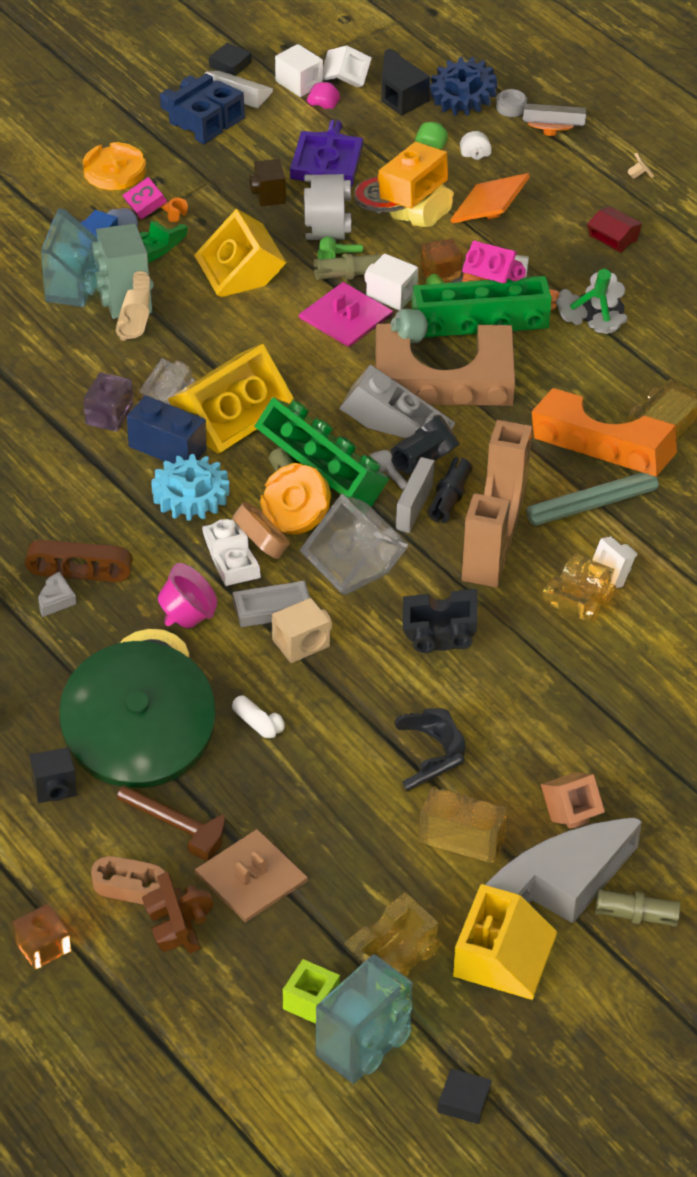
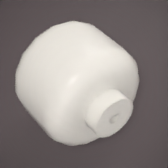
M472 131L462 137L460 151L463 156L479 160L483 156L491 155L492 147L484 133Z

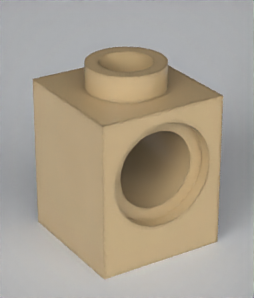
M312 598L272 614V640L290 663L330 647L331 618L327 611L321 610Z

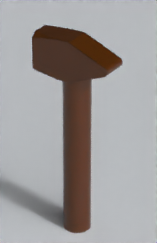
M125 785L119 789L117 794L118 800L192 835L193 837L188 843V851L191 854L207 861L221 847L225 831L224 815H220L203 824Z

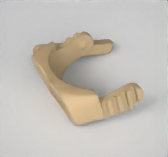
M143 271L134 273L133 290H127L116 326V334L120 336L122 341L137 338L145 330L149 315L150 277Z

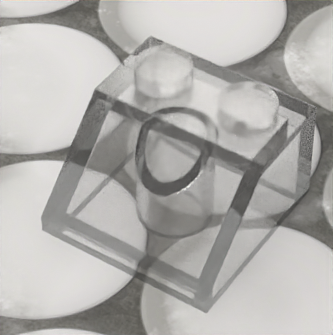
M342 493L299 551L341 594L347 595L388 574L409 544L367 503Z

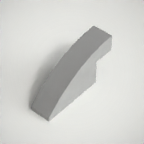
M636 818L600 822L552 837L512 860L485 885L521 895L528 903L533 900L569 922L574 923L598 895V889H603L638 848L642 821Z

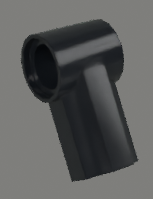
M439 415L417 429L414 435L404 439L390 449L392 453L391 462L398 471H403L407 475L414 471L420 457L436 461L460 445V442L442 415Z

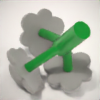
M601 269L598 273L592 275L591 285L587 287L586 294L582 297L576 294L572 295L567 289L560 291V297L556 300V304L561 317L566 322L572 321L575 325H580L582 320L587 317V310L583 304L590 299L594 308L602 310V312L593 316V320L588 322L589 327L594 328L595 332L604 334L615 332L621 327L620 324L627 321V315L619 314L618 311L609 312L608 307L613 308L617 306V298H621L624 295L625 287L622 283L617 282V276L607 269Z

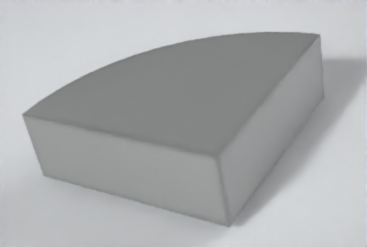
M60 572L46 580V585L38 597L42 617L76 605V595Z

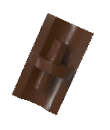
M168 871L157 876L160 888L142 897L145 909L153 921L166 915L170 917L169 920L152 927L156 943L163 952L181 945L186 948L189 954L201 949L191 919H194L195 924H203L206 921L205 915L214 906L211 894L204 890H197L196 886L190 885L185 888V895H183L180 888L174 887Z

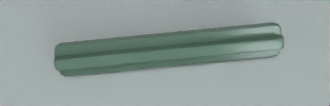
M639 473L534 504L526 509L527 518L530 524L538 526L648 493L659 487L658 478L649 474Z

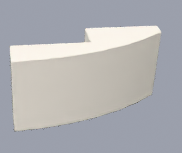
M223 519L212 525L202 527L208 549L225 586L261 578L260 566L248 547V537L234 520Z

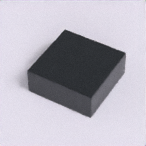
M225 43L209 57L210 68L234 76L238 75L252 63L251 52L229 43Z
M451 1068L438 1102V1113L479 1124L491 1091L492 1080Z

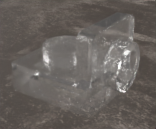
M161 358L139 392L143 397L147 395L170 405L167 400L169 397L195 382L191 376L193 371L180 361H175L173 364Z

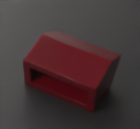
M611 206L599 210L587 223L590 237L620 253L629 244L637 241L642 226L641 222Z

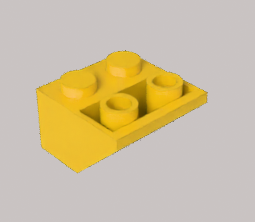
M481 884L455 946L453 977L533 1000L556 940L557 931L521 895Z

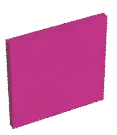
M342 282L299 314V318L350 347L375 329L376 324H381L391 317L393 311Z

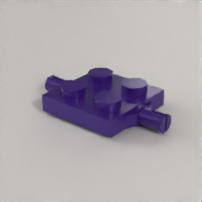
M331 120L327 132L301 131L290 168V179L304 181L305 175L344 174V180H350L351 186H353L363 149V138L341 134L342 123L337 120L336 125L335 120Z

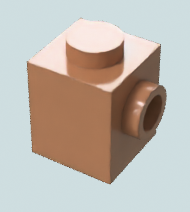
M575 772L541 784L551 822L566 824L567 828H575L589 823L590 817L605 812L594 774Z

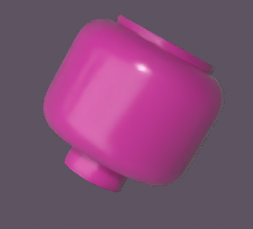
M318 82L313 85L307 97V102L313 106L319 105L325 109H331L340 100V93L333 84Z

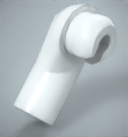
M243 695L238 696L233 701V711L262 737L274 738L277 733L283 732L285 724L279 714L272 713L268 716Z

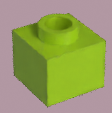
M302 959L283 988V1009L317 1025H321L340 995V975Z

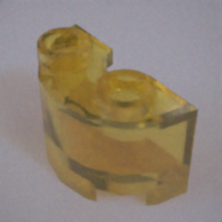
M575 553L564 565L561 576H554L545 586L543 600L547 601V605L593 623L599 614L601 604L608 606L613 599L616 585L611 584L615 569Z
M404 892L384 909L381 919L371 927L364 926L348 939L344 945L382 981H385L383 979L384 974L388 973V977L391 974V978L386 979L388 982V979L391 981L392 975H394V979L398 978V983L399 981L403 982L408 976L409 970L421 959L428 960L438 950L440 942L435 938L438 932V921Z

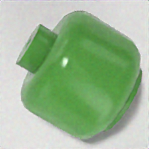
M426 122L420 126L415 141L441 149L448 140V132L440 123Z

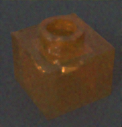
M454 239L422 244L421 271L425 279L431 274H438L447 283L461 276L462 254Z
M49 904L12 922L14 942L34 970L71 951L69 931Z

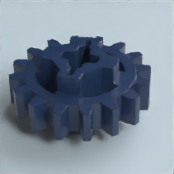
M459 57L458 63L455 64L448 60L447 68L438 67V75L431 76L432 84H430V89L435 105H441L443 112L451 108L453 115H457L459 111H464L467 116L470 114V109L480 112L481 105L489 106L491 104L490 97H496L497 95L496 88L498 86L493 67L486 68V61L484 60L476 64L474 57H471L468 62H464L463 58Z

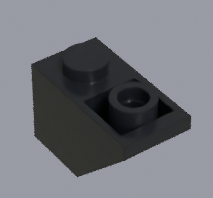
M387 49L384 52L381 102L402 116L429 102L430 76L391 49Z

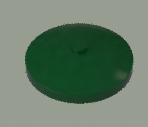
M149 641L117 643L89 656L75 669L68 679L60 701L61 732L66 747H69L71 756L85 771L95 778L119 787L125 785L129 788H148L162 785L190 770L207 750L215 726V701L212 688L202 670L189 657L172 647Z

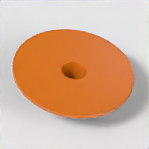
M527 122L531 127L543 129L544 135L556 136L557 130L574 128V125Z

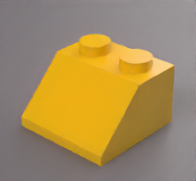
M237 208L194 255L215 293L220 297L264 287L286 264L285 259L263 223Z

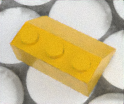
M260 344L241 352L167 400L174 407L206 419V446L218 454L257 430L254 426L272 397L290 403L294 398L264 344Z

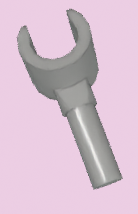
M382 450L370 454L371 458L381 464L379 471H385L404 491L408 482L396 471L391 462V453L388 450Z

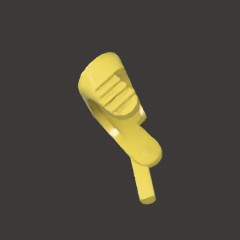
M442 184L429 197L422 200L412 209L401 205L392 206L389 209V213L394 219L401 221L410 220L413 226L432 227L442 216L451 210L454 192Z

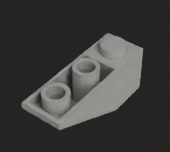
M371 364L352 385L339 408L369 429L403 438L414 435L417 429L439 415H442L451 430L455 425L454 421Z

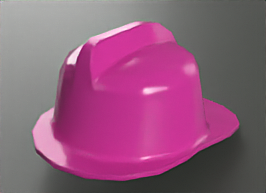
M176 563L172 567L168 580L157 597L161 608L166 613L164 621L166 626L176 622L184 628H193L204 619H211L217 606L216 595L209 583L200 573L184 563Z

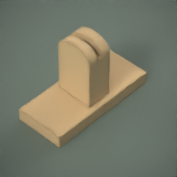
M635 153L634 155L639 163L628 170V174L634 179L646 171L651 178L654 177L648 165L638 153Z

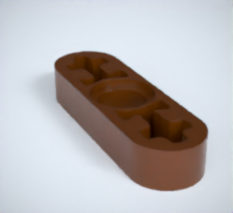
M37 540L28 546L25 567L28 571L38 576L51 577L60 572L64 578L122 582L130 576L133 557L128 550L119 546ZM74 557L82 558L87 561V564H75L70 559Z

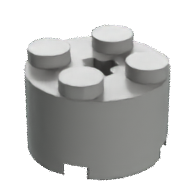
M344 174L305 175L304 181L311 182V188H304L306 227H312V233H305L306 240H321L328 236L334 240H345V234L351 233V213H345V201H351V181L344 180Z

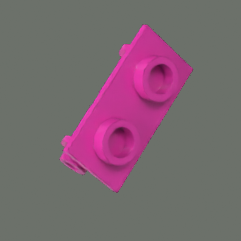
M473 240L461 272L505 284L507 279L512 281L522 279L526 274V269L520 261L515 260L516 251Z

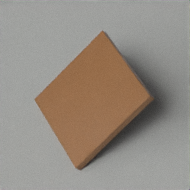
M258 829L195 869V874L245 923L308 882V877Z

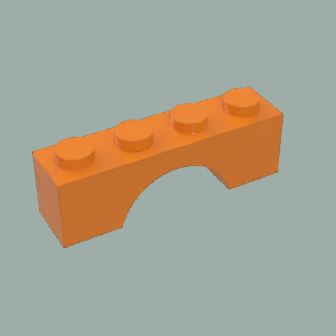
M552 388L532 410L534 439L655 477L659 475L677 453L676 425L648 416H643L623 424L598 422L584 412L582 396Z

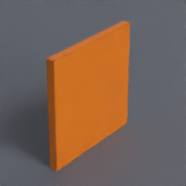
M526 173L476 184L450 219L451 222L457 223L487 217L488 219L500 217V214L507 210L530 178L529 174Z

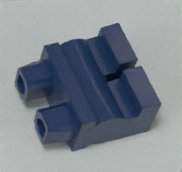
M207 73L198 79L189 75L182 80L179 91L174 92L167 89L160 94V105L163 110L169 112V123L175 127L179 126L184 130L195 132V140L202 144L223 133V129L227 130L245 118L244 92L221 81H213V76Z

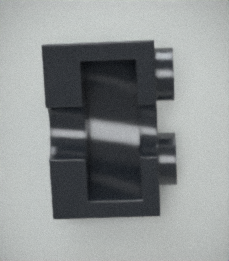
M477 589L451 591L450 597L445 600L433 599L429 594L403 596V631L407 638L413 642L414 649L421 653H429L433 650L446 651L470 647L473 642V636L477 632Z

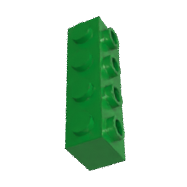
M546 276L524 277L518 281L507 279L505 284L492 280L413 285L412 309L420 310L425 315L428 324L425 337L429 338L477 334L478 325H512V331L548 329L552 297Z
M272 397L254 427L301 464L317 469L327 480L329 486L348 501L371 508L390 479L379 471L381 464L368 455L363 454L362 457L355 452L357 446L343 436L336 438L331 434L334 428L317 417L314 420L309 417L308 413L310 410L300 402L292 399L290 403Z

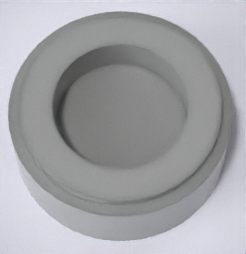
M507 89L497 95L496 110L500 114L508 117H516L523 114L524 104H527V97L524 93L515 89Z

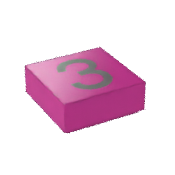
M149 177L122 195L140 220L167 202Z

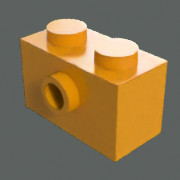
M415 141L379 170L380 198L410 209L415 207L448 180L447 152Z

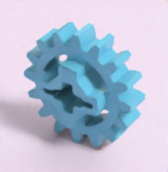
M194 454L189 456V460H183L182 457L176 456V463L172 464L165 461L163 462L164 470H155V478L152 479L154 503L160 504L161 512L163 513L172 510V518L176 519L180 514H185L186 520L191 521L192 516L198 514L201 519H205L206 511L216 514L218 513V505L225 506L227 503L226 496H229L230 493L228 473L226 470H220L219 462L210 465L209 457L207 456L202 458L201 461L196 460Z

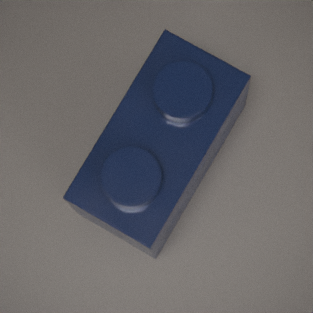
M147 395L127 415L128 445L133 449L160 460L171 462L172 464L176 463V456L182 457L183 460H189V456L194 454L196 460H198L207 450L206 419Z

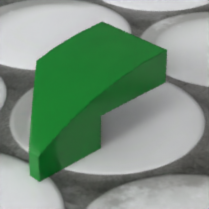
M150 221L149 232L140 233L147 251L148 264L169 252L187 235L188 226L178 224L177 227L169 229L159 224L158 221Z

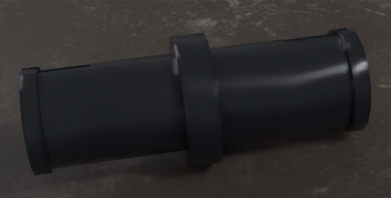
M459 457L453 458L445 478L440 479L436 486L437 494L428 509L429 517L435 522L439 523L443 513L442 523L448 522L456 502L463 498L465 493L464 485L473 470L472 464L465 458H461L458 468L456 466L459 462Z

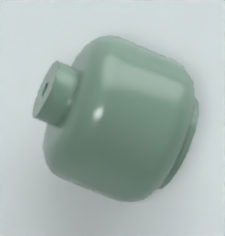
M401 309L391 321V331L398 332L401 338L410 339L411 344L421 342L427 333V319L420 310Z

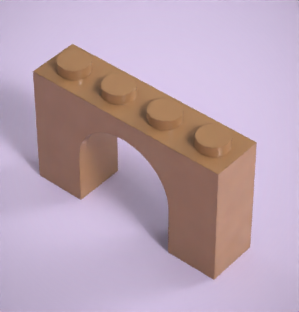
M376 324L375 368L429 405L513 406L515 371L512 325H478L476 358L462 368L439 370L420 363L411 352L410 338L403 339L399 336L398 332L391 331V324Z
M501 420L496 421L489 443L484 495L473 494L465 520L462 581L498 588L527 490L532 426Z

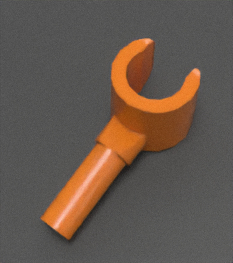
M173 198L159 208L168 212L167 217L170 222H177L180 214L183 216L187 215L188 203L182 198Z

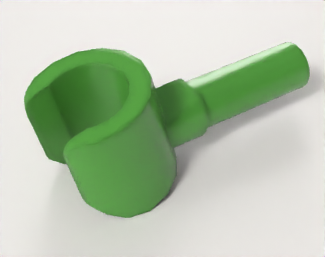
M324 237L320 241L317 258L319 260L335 258L336 254L362 253L363 245L336 244L332 237Z

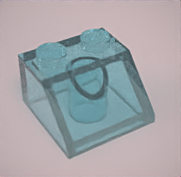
M58 208L41 249L45 302L84 307L89 294H94L95 272H99L92 252V242H97V237L65 209Z

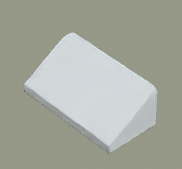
M221 71L205 72V74L213 76V81H221L244 92V104L259 108L273 92V88Z

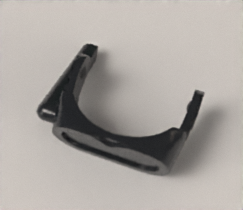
M428 708L422 714L406 713L403 716L400 715L394 721V725L398 730H417L431 735L442 745L445 751V756L430 758L422 762L420 772L402 781L406 791L464 763L465 740L447 709Z

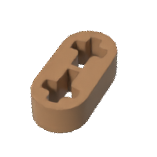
M243 502L232 516L234 522L269 556L279 559L290 545L289 540L253 505Z
M106 856L98 859L92 866V886L94 891L101 896L144 904L142 897L160 888L157 876L165 873V871L155 864ZM109 873L116 874L113 875L110 880L103 879L107 878L109 876ZM148 881H154V882H155V883H151V885H150L149 888L143 887V886H146V885H147Z

